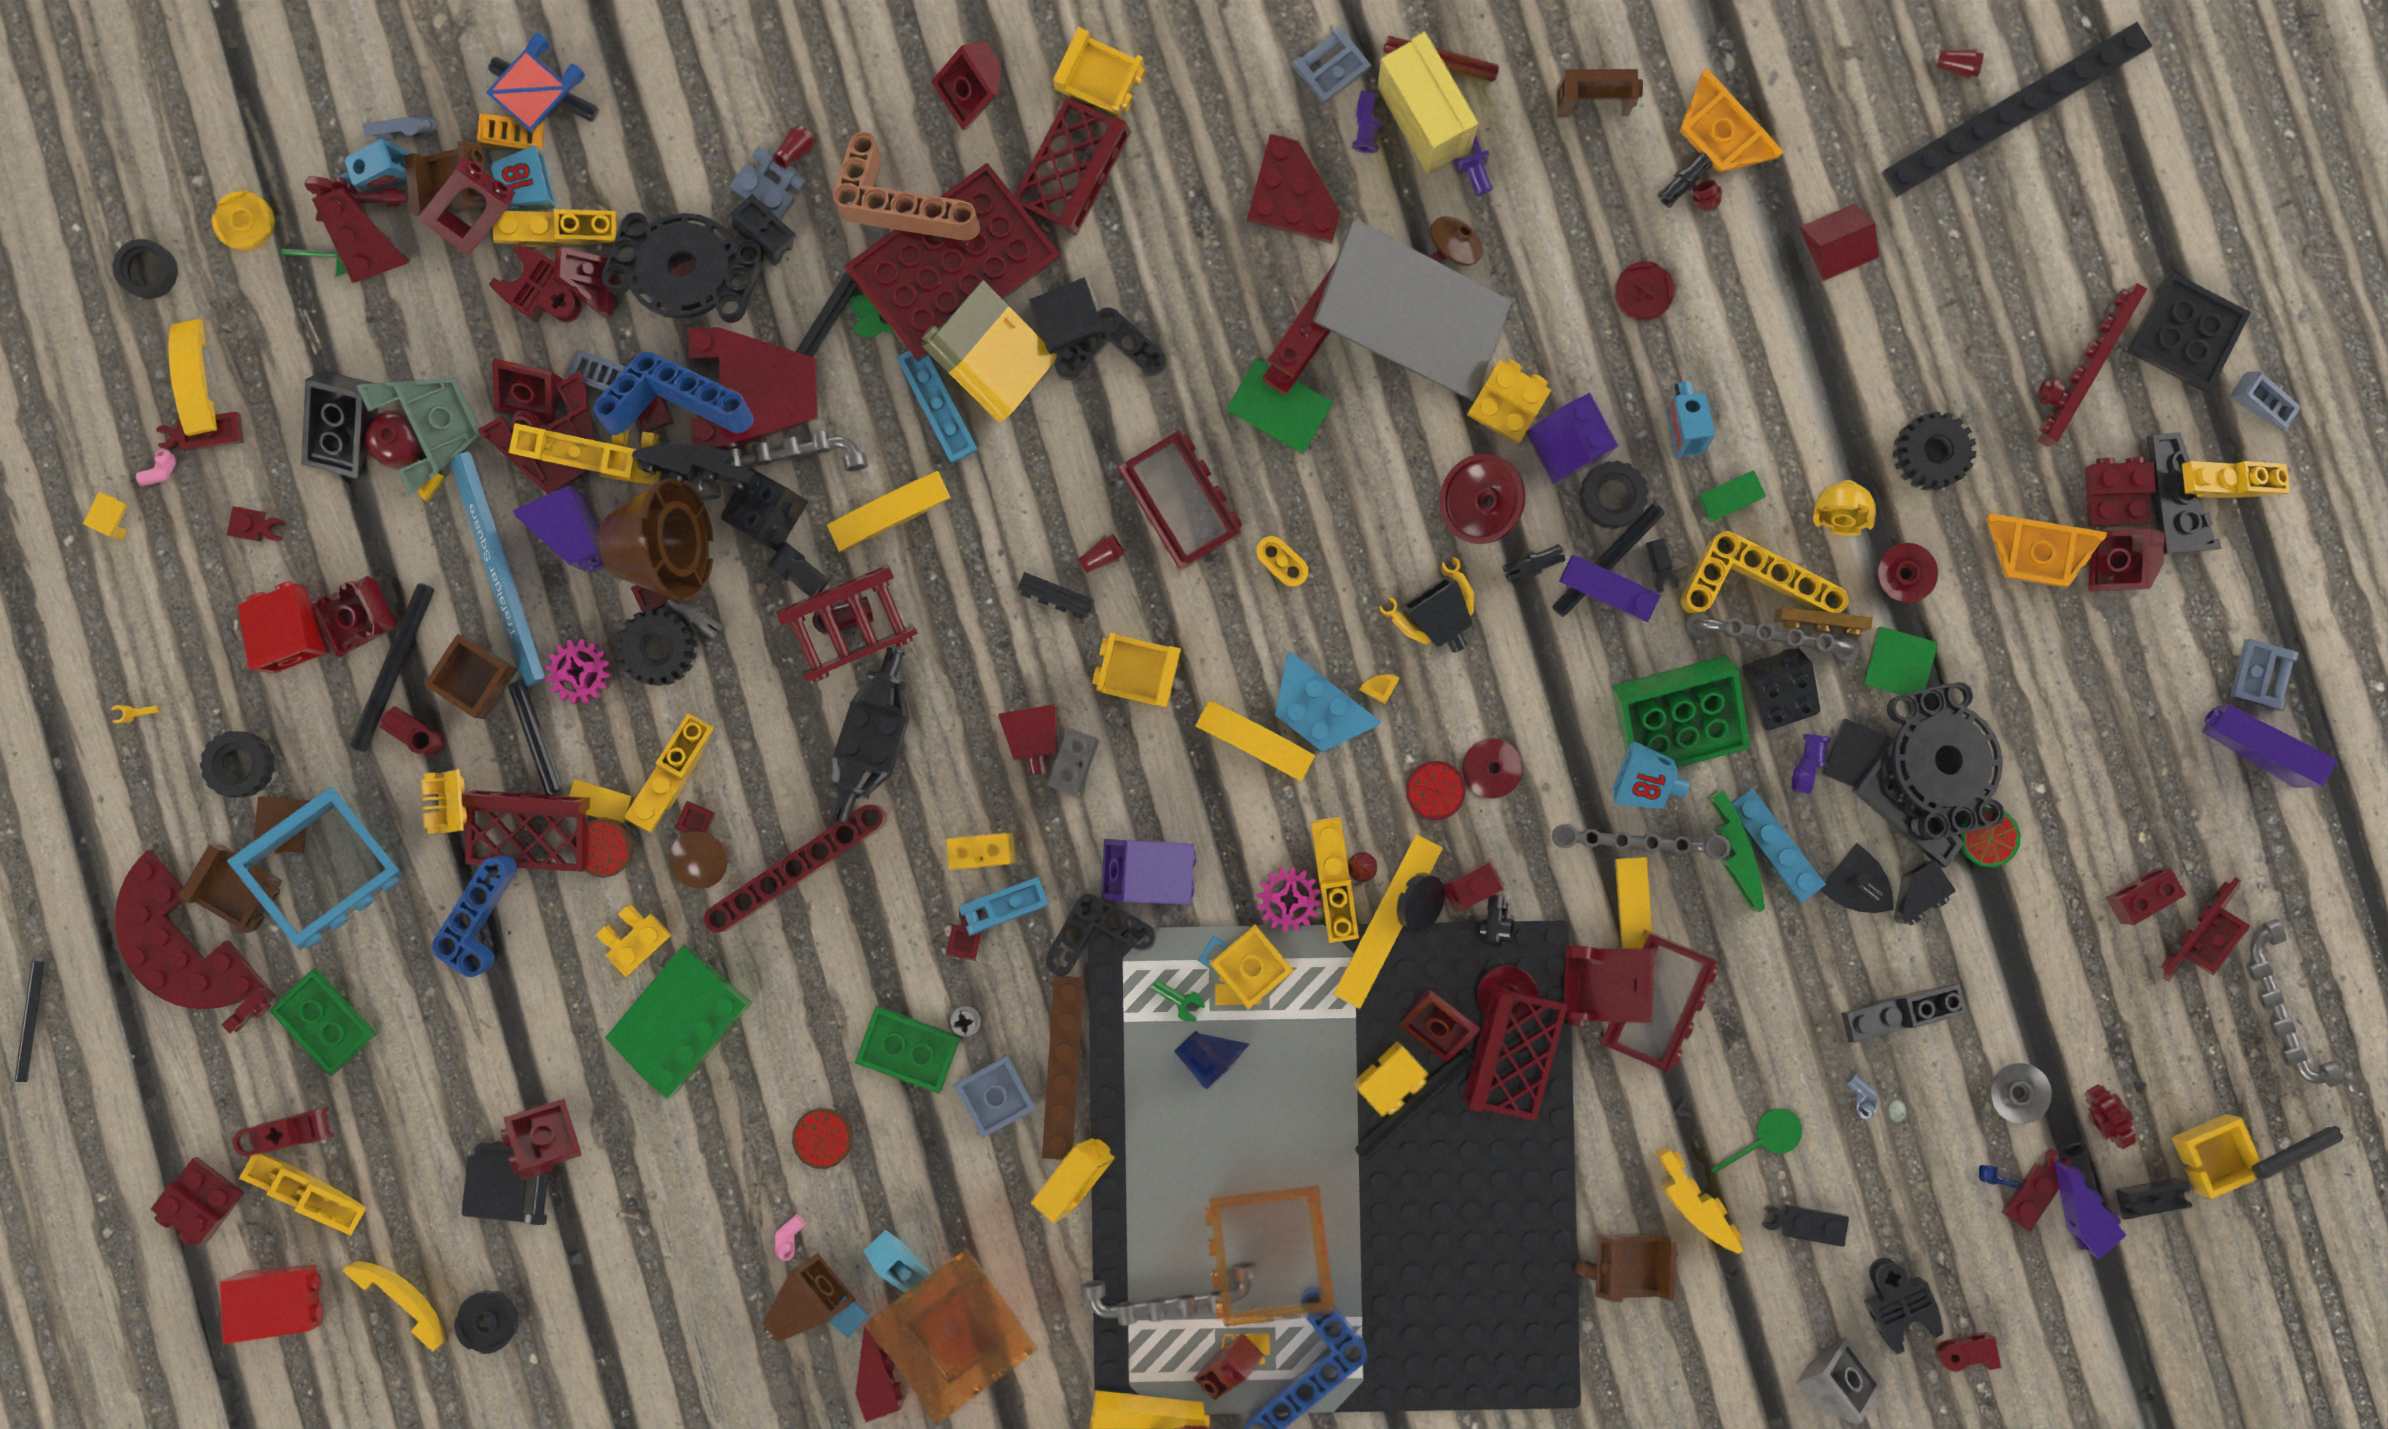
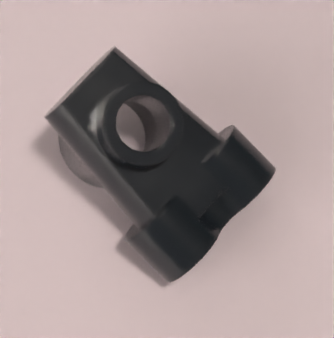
M1492 895L1488 898L1487 920L1482 919L1481 937L1485 938V942L1491 947H1502V942L1512 943L1514 939L1515 922L1513 918H1507L1509 904L1505 902V897L1500 895Z

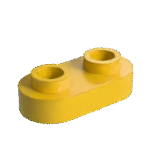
M1268 536L1259 542L1256 549L1259 562L1284 585L1298 587L1306 581L1308 577L1306 562L1280 538ZM1269 547L1275 548L1277 555L1272 558L1268 557L1265 553L1266 549ZM1291 567L1296 568L1299 572V575L1295 578H1291L1287 574V570Z

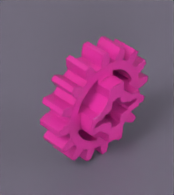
M580 639L578 646L575 641L567 640L568 648L558 645L556 647L559 654H549L548 657L554 662L552 665L545 666V669L551 671L552 674L546 677L545 680L547 682H554L555 685L550 689L552 693L561 691L560 700L566 701L570 697L571 704L578 705L581 698L583 703L589 704L591 695L597 699L601 698V694L598 691L600 688L609 689V686L604 681L605 679L613 678L612 674L606 672V668L611 667L612 662L603 661L607 652L603 650L596 652L598 644L592 642L587 648V640ZM581 652L589 654L595 661H585L584 655ZM567 659V662L565 663L564 667L561 669V666H562L564 660ZM578 666L584 668V672H581L579 675L580 677L574 676V672L578 671ZM597 675L595 682L591 686V681L593 680L594 676ZM563 682L573 683L574 689L577 692L568 689Z
M1280 867L1278 868V876L1275 877L1270 872L1267 874L1270 879L1268 884L1260 882V885L1265 890L1264 893H1256V897L1263 899V903L1257 905V909H1265L1266 913L1262 916L1263 920L1273 919L1271 923L1272 928L1282 924V931L1287 932L1288 926L1292 925L1297 932L1299 931V923L1303 922L1306 926L1310 925L1307 919L1309 915L1313 917L1318 916L1313 907L1321 905L1322 902L1315 900V895H1318L1321 891L1320 889H1312L1311 886L1316 881L1314 878L1308 881L1304 879L1306 871L1303 870L1299 875H1296L1295 867H1291L1289 873L1285 874L1283 868ZM1286 879L1285 885L1278 892L1270 891L1277 882ZM1297 881L1305 886L1309 896H1303L1297 891ZM1291 885L1292 896L1296 897L1297 901L1296 903H1291L1286 914L1287 908L1285 903L1280 901L1281 896H1286ZM1269 902L1276 903L1280 907L1281 918L1272 912ZM1299 907H1307L1301 916L1292 919L1295 910Z

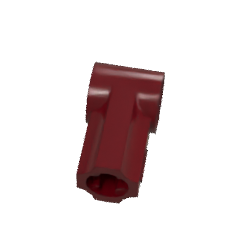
M861 597V603L870 623L874 622L868 597ZM844 602L833 606L832 613L840 631L858 626L849 603L845 604ZM814 612L812 617L814 628L821 634L829 636L827 629L820 627L819 620L821 616Z
M393 706L381 719L380 728L407 745L411 752L433 756L442 750L444 745L442 735L438 731L430 729L399 707ZM427 734L429 737V743L423 749L421 746V739L424 735Z

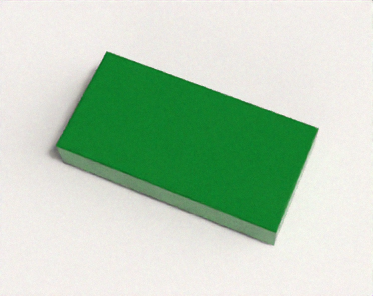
M1754 470L1698 496L1710 523L1767 497Z

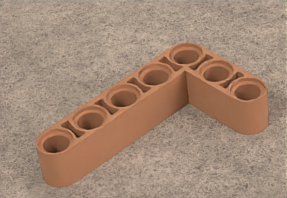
M859 132L851 137L833 193L835 204L845 221L958 240H971L978 235L980 224L975 209L969 202L874 187L882 160L875 138L868 132Z

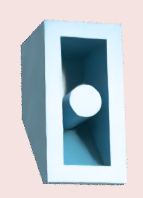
M886 1230L863 1250L877 1275L911 1298L934 1278L933 1274L901 1240Z

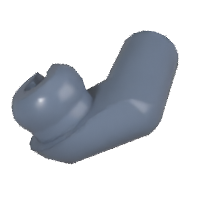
M1853 1073L1845 1084L1857 1094L1856 1108L1858 1115L1862 1119H1870L1877 1110V1093L1860 1076Z

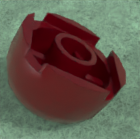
M386 410L376 415L369 423L365 434L366 446L371 456L381 465L399 470L416 463L418 459L423 460L426 457L403 410Z

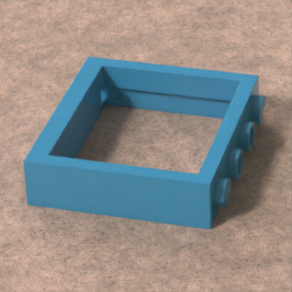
M332 786L227 860L299 950H302L304 947L308 949L314 944L317 945L323 939L321 936L330 928L332 930L340 928L349 920L347 916L356 909L362 911L374 902L372 897L382 890L388 892L393 889L392 886L399 882L398 878L403 875ZM336 806L386 869L298 933L249 873L248 869Z

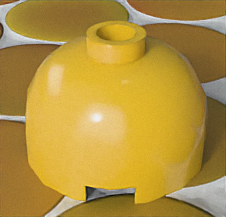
M1844 480L1827 486L1818 495L1813 521L1818 528L1821 524L1831 527L1830 533L1833 535H1861V529L1868 527L1871 530L1874 526L1876 504L1868 490L1854 481Z

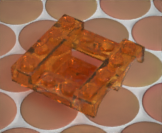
M966 1246L936 1271L914 1284L889 1306L867 1319L864 1324L881 1349H885L918 1395L919 1402L936 1425L940 1424L1037 1351L1038 1345ZM949 1322H957L962 1328V1333L956 1338H950L944 1332L945 1325ZM911 1328H913V1330H914V1331L916 1332V1334L919 1336V1338H920L921 1341L924 1343V1345L926 1346V1348L929 1350V1352L931 1353V1355L934 1357V1359L936 1360V1362L939 1364V1366L941 1367V1369L944 1371V1373L946 1374L945 1376L943 1375V1373L941 1372V1370L938 1368V1366L936 1365V1363L933 1361V1359L931 1358V1356L928 1354V1352L926 1351V1349L923 1347V1345L921 1344V1342H920V1341L918 1340V1338L915 1336V1334L913 1333V1331L911 1330Z

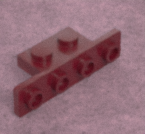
M2234 877L2231 883L2225 881L2215 895L2219 899L2213 907L2207 905L2202 910L2197 919L2200 921V924L2194 931L2189 929L2179 942L2182 948L2176 955L2171 953L2162 964L2161 968L2164 969L2163 979L2169 982L2186 959L2214 976L2250 928L2248 923L2224 909L2239 890L2240 879Z

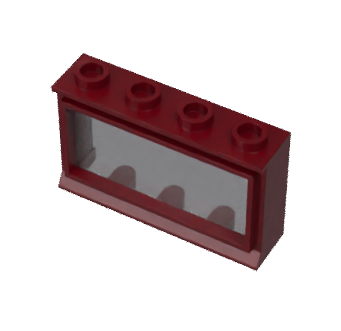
M1177 430L1172 435L1117 466V470L1120 476L1124 478L1135 500L1138 501L1150 525L1153 526L1160 537L1161 543L1166 551L1169 552L1176 564V568L1181 572L1241 535L1239 528L1243 525L1236 512L1233 510L1229 513L1223 502L1227 501V498L1220 486L1213 487L1208 479L1212 474L1204 460L1197 461L1193 454L1196 447L1188 434L1182 436L1180 431Z
M1645 929L1643 936L1646 939L1642 949H1655L1652 1023L1610 1022L1605 1035L1600 1034L1597 1040L1605 1047L1614 1049L1669 1073L1672 1066L1676 1067L1681 1059L1682 1050L1679 1049L1683 1040H1688L1694 1028L1692 1019L1695 1012H1700L1706 1000V995H1704L1708 983L1712 984L1718 973V967H1716L1717 961L1714 958Z

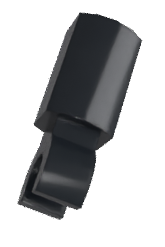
M1666 538L1646 543L1653 573L1656 572L1657 574L1654 584L1658 593L1664 591L1662 585L1664 579L1671 581L1673 589L1678 588L1679 579L1671 572L1673 565Z

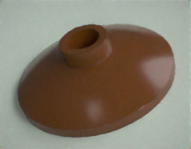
M1450 216L1439 217L1432 223L1430 228L1431 239L1438 251L1447 259L1464 266L1474 265L1481 259L1483 255L1482 242L1477 233L1468 224Z

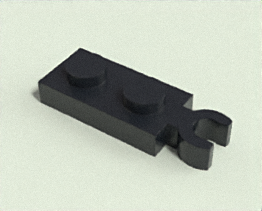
M1787 1204L1785 1213H1782L1781 1210L1772 1205L1764 1207V1210L1775 1214L1773 1222H1762V1226L1768 1230H1777L1783 1227L1782 1235L1785 1237L1845 1247L1849 1216Z

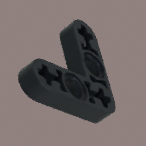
M1109 307L1102 308L1098 313L1100 319L1104 316L1106 318L1115 317L1113 320L1115 326L1113 328L1107 326L1104 329L1105 332L1102 335L1105 338L1103 340L1099 335L1093 337L1097 341V346L1093 351L1086 352L1080 348V343L1063 349L1055 360V369L1059 377L1064 380H1074L1110 342L1143 373L1149 376L1159 375L1163 372L1166 365L1165 355L1162 350L1117 310ZM1127 334H1134L1139 339L1138 346L1131 350L1124 348L1122 345L1123 337ZM1144 344L1148 346L1145 349L1146 354L1152 358L1155 355L1159 356V366L1157 368L1153 365L1149 368L1146 367L1147 359L1142 354H1140L1138 359L1134 357L1141 352ZM1075 348L1078 354L1086 359L1082 362L1078 357L1073 364L1075 370L1073 372L1067 370L1064 373L1062 371V361L1070 362L1075 357L1074 352H1071V350Z
M1086 894L1077 900L1046 956V966L1054 975L1065 976L1070 973L1095 928L1138 951L1151 949L1155 944L1156 934L1147 923L1095 895ZM1092 901L1095 902L1094 907L1102 913L1104 912V907L1109 909L1103 915L1101 924L1096 923L1100 918L1093 913L1084 916L1085 910L1082 908L1084 903L1089 905ZM1112 915H1120L1124 919V925L1118 931H1112L1107 926L1108 919ZM1131 921L1135 923L1132 926L1133 930L1142 933L1144 929L1148 930L1146 934L1150 938L1148 942L1142 941L1140 945L1136 944L1138 939L1128 933L1127 938L1122 937L1128 931ZM1072 927H1079L1083 931V937L1078 943H1070L1067 940V932ZM1063 942L1067 947L1076 951L1073 955L1068 951L1064 957L1067 962L1066 967L1060 966L1057 970L1054 969L1056 964L1052 960L1055 956H1062L1064 948L1059 946Z

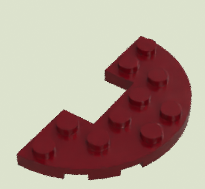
M147 850L135 862L125 877L119 891L115 909V932L118 946L127 967L134 977L159 998L174 1005L193 1009H214L238 1004L245 1001L256 989L266 988L268 985L230 941H224L206 958L201 955L168 916L184 902L178 898L183 886L152 850Z

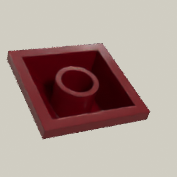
M986 40L962 45L932 79V85L962 130H966L998 95L1001 63Z
M2151 528L2102 531L2107 532L2106 538L2092 553L2089 562V591L2151 589L2164 563L2165 533Z

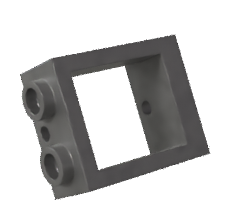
M1067 728L1047 786L1080 797L1100 740L1094 736ZM1083 762V766L1079 768V764Z

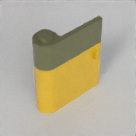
M984 280L977 285L944 324L938 328L932 325L921 337L924 340L922 347L998 423L1005 420L1017 408L1057 358L1056 353L1049 354L1045 342Z

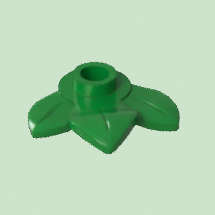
M857 295L849 299L853 312L859 318L853 328L855 333L865 338L875 337L882 332L894 333L865 295Z

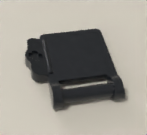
M503 1140L494 1143H479L475 1147L474 1155L469 1156L467 1159L462 1215L465 1217L545 1225L547 1224V1214H544L548 1174L551 1172L536 1176L532 1213L524 1212L527 1179L522 1181L520 1173L513 1174L508 1158L514 1155L512 1147L505 1148Z

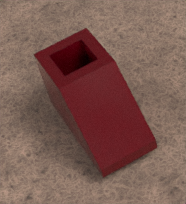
M1241 1333L1228 1342L1193 1379L1202 1387L1204 1392L1216 1400L1245 1381L1264 1354Z

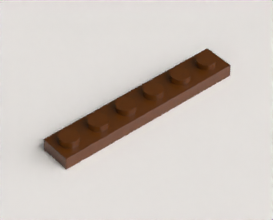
M1054 976L1042 1158L1064 1160L1074 1146L1085 977Z

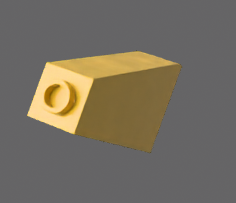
M1095 1391L1089 1429H1174L1184 1427L1185 1425L1206 1426L1209 1428L1210 1417L1205 1415L1204 1402Z

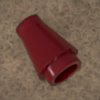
M1977 49L1940 50L1936 68L1947 70L1968 79L1971 76L1979 77L1984 53L1977 52Z
M801 125L790 128L777 152L773 155L775 163L785 169L791 163L810 152L815 142L812 133Z
M1113 534L1108 537L1104 535L1078 560L1085 572L1089 573L1092 570L1120 561V557L1125 555Z

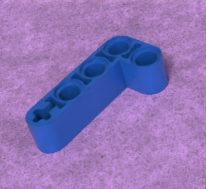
M498 855L485 860L480 865L433 940L432 951L434 955L466 977H475L493 967V952L475 938L516 874L517 865L512 857ZM479 888H482L487 894L485 902L479 898ZM464 913L471 919L470 927L463 922ZM448 938L455 944L454 951H451L447 946ZM472 955L478 957L480 961L479 968L473 965Z

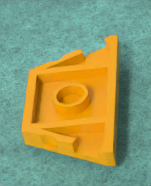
M1706 68L1699 78L1679 131L1699 153L1705 154L1710 159L1709 162H1712V167L1718 174L1779 158L1784 151L1709 69Z
M1989 513L1986 516L2005 578L2063 588L2070 586L2077 573L2085 566L2092 553L2107 535V532L1993 513Z

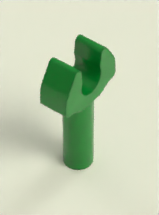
M1158 979L1155 980L1150 988L1177 1005L1179 1011L1178 1018L1183 1021L1197 1020L1192 1013L1186 1010L1188 1003L1194 1002L1198 1006L1205 1008L1202 997L1195 991L1182 995Z

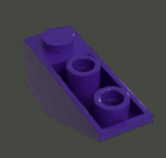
M2057 1161L2055 1168L2066 1227L2085 1251L2100 1260L2127 1236L2119 1226L2122 1222L2110 1209L2106 1210L2101 1203L2104 1199L2092 1187L2088 1188L2083 1181L2086 1177L2074 1165L2068 1167Z

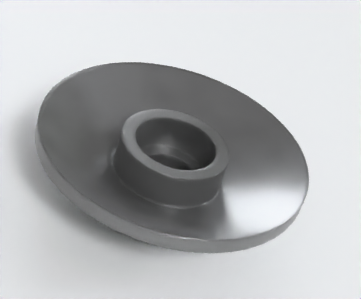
M2013 1063L2007 1065L1992 1080L1990 1087L1991 1103L1995 1111L2009 1122L2015 1124L2032 1123L2046 1113L2051 1103L2052 1091L2049 1080L2041 1070L2030 1064ZM2019 1087L2021 1095L2015 1098L2013 1096V1089Z

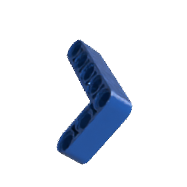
M643 352L637 355L593 405L594 414L605 430L612 435H617L627 430L657 395L732 432H744L754 422L752 412L739 393L652 352Z
M1307 1288L1301 1295L1300 1308L1306 1319L1330 1347V1350L1251 1413L1246 1419L1244 1429H1249L1254 1423H1261L1266 1429H1285L1360 1368L1366 1361V1345L1363 1339L1321 1288ZM1311 1296H1317L1322 1300L1323 1304L1319 1309L1311 1310L1306 1306V1300ZM1332 1320L1338 1321L1342 1326L1341 1331L1337 1334L1328 1333L1325 1330L1327 1322ZM1347 1346H1358L1361 1349V1354L1357 1358L1347 1357L1344 1353ZM1326 1364H1331L1337 1368L1338 1372L1334 1377L1327 1378L1321 1374V1368ZM1302 1384H1309L1313 1387L1314 1392L1309 1397H1303L1298 1394L1297 1388ZM1283 1403L1290 1408V1412L1286 1416H1278L1273 1411L1275 1405Z

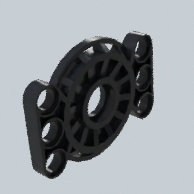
M632 212L626 215L621 222L602 272V281L606 289L614 295H621L631 290L641 305L663 317L676 319L691 318L707 313L716 307L719 317L723 321L735 323L741 320L746 312L764 261V256L760 245L753 240H744L735 246L733 238L726 229L713 219L691 213L671 214L649 224L644 214ZM682 221V223H673L667 226H663L672 222ZM690 221L701 222L706 225L704 227L696 223H690ZM635 222H641L644 224V228L639 233L629 232L630 225ZM714 228L723 234L726 239L721 241L717 234L714 233ZM624 248L635 250L633 256L629 259H621L619 257L620 251ZM750 249L757 252L756 258L751 261H745L741 258L746 250ZM681 255L693 256L696 259V268L690 275L676 277L669 272L668 265L674 258ZM618 273L625 276L624 281L619 285H611L609 283V279L614 274ZM742 275L748 278L747 283L742 287L732 285L733 279L737 276ZM640 294H645L651 302H647ZM727 302H736L738 304V309L734 313L728 314L722 311L723 306Z
M1955 682L1902 694L1892 698L1887 704L1889 718L1894 722L1902 724L1893 742L1891 757L1893 773L1899 788L1906 798L1918 809L1925 812L1918 821V831L1927 840H1938L1993 827L2000 824L2005 815L2002 804L1991 798L1997 790L2002 775L2003 761L2001 748L1995 733L1988 723L1977 713L1967 708L1972 703L1973 692L1963 682ZM1954 688L1959 689L1963 694L1961 704H1956L1952 701L1951 692ZM1927 694L1932 695L1936 700V707L1933 711L1928 710L1924 705V697ZM1900 700L1907 703L1909 707L1906 717L1900 716L1896 710V705ZM1973 721H1975L1982 728L1986 735H1984L1981 732V730L1973 724ZM1988 741H1990V744L1992 746L1994 759H1992V752ZM1949 746L1958 756V770L1952 775L1942 773L1935 764V755L1940 747ZM1992 767H1994V777L1990 784L1989 780L1992 775ZM1985 805L1991 806L1994 810V819L1990 822L1985 820L1982 815ZM1959 811L1963 812L1967 817V825L1964 828H1960L1955 822V815ZM1930 818L1936 819L1940 824V830L1936 835L1928 830L1927 824Z

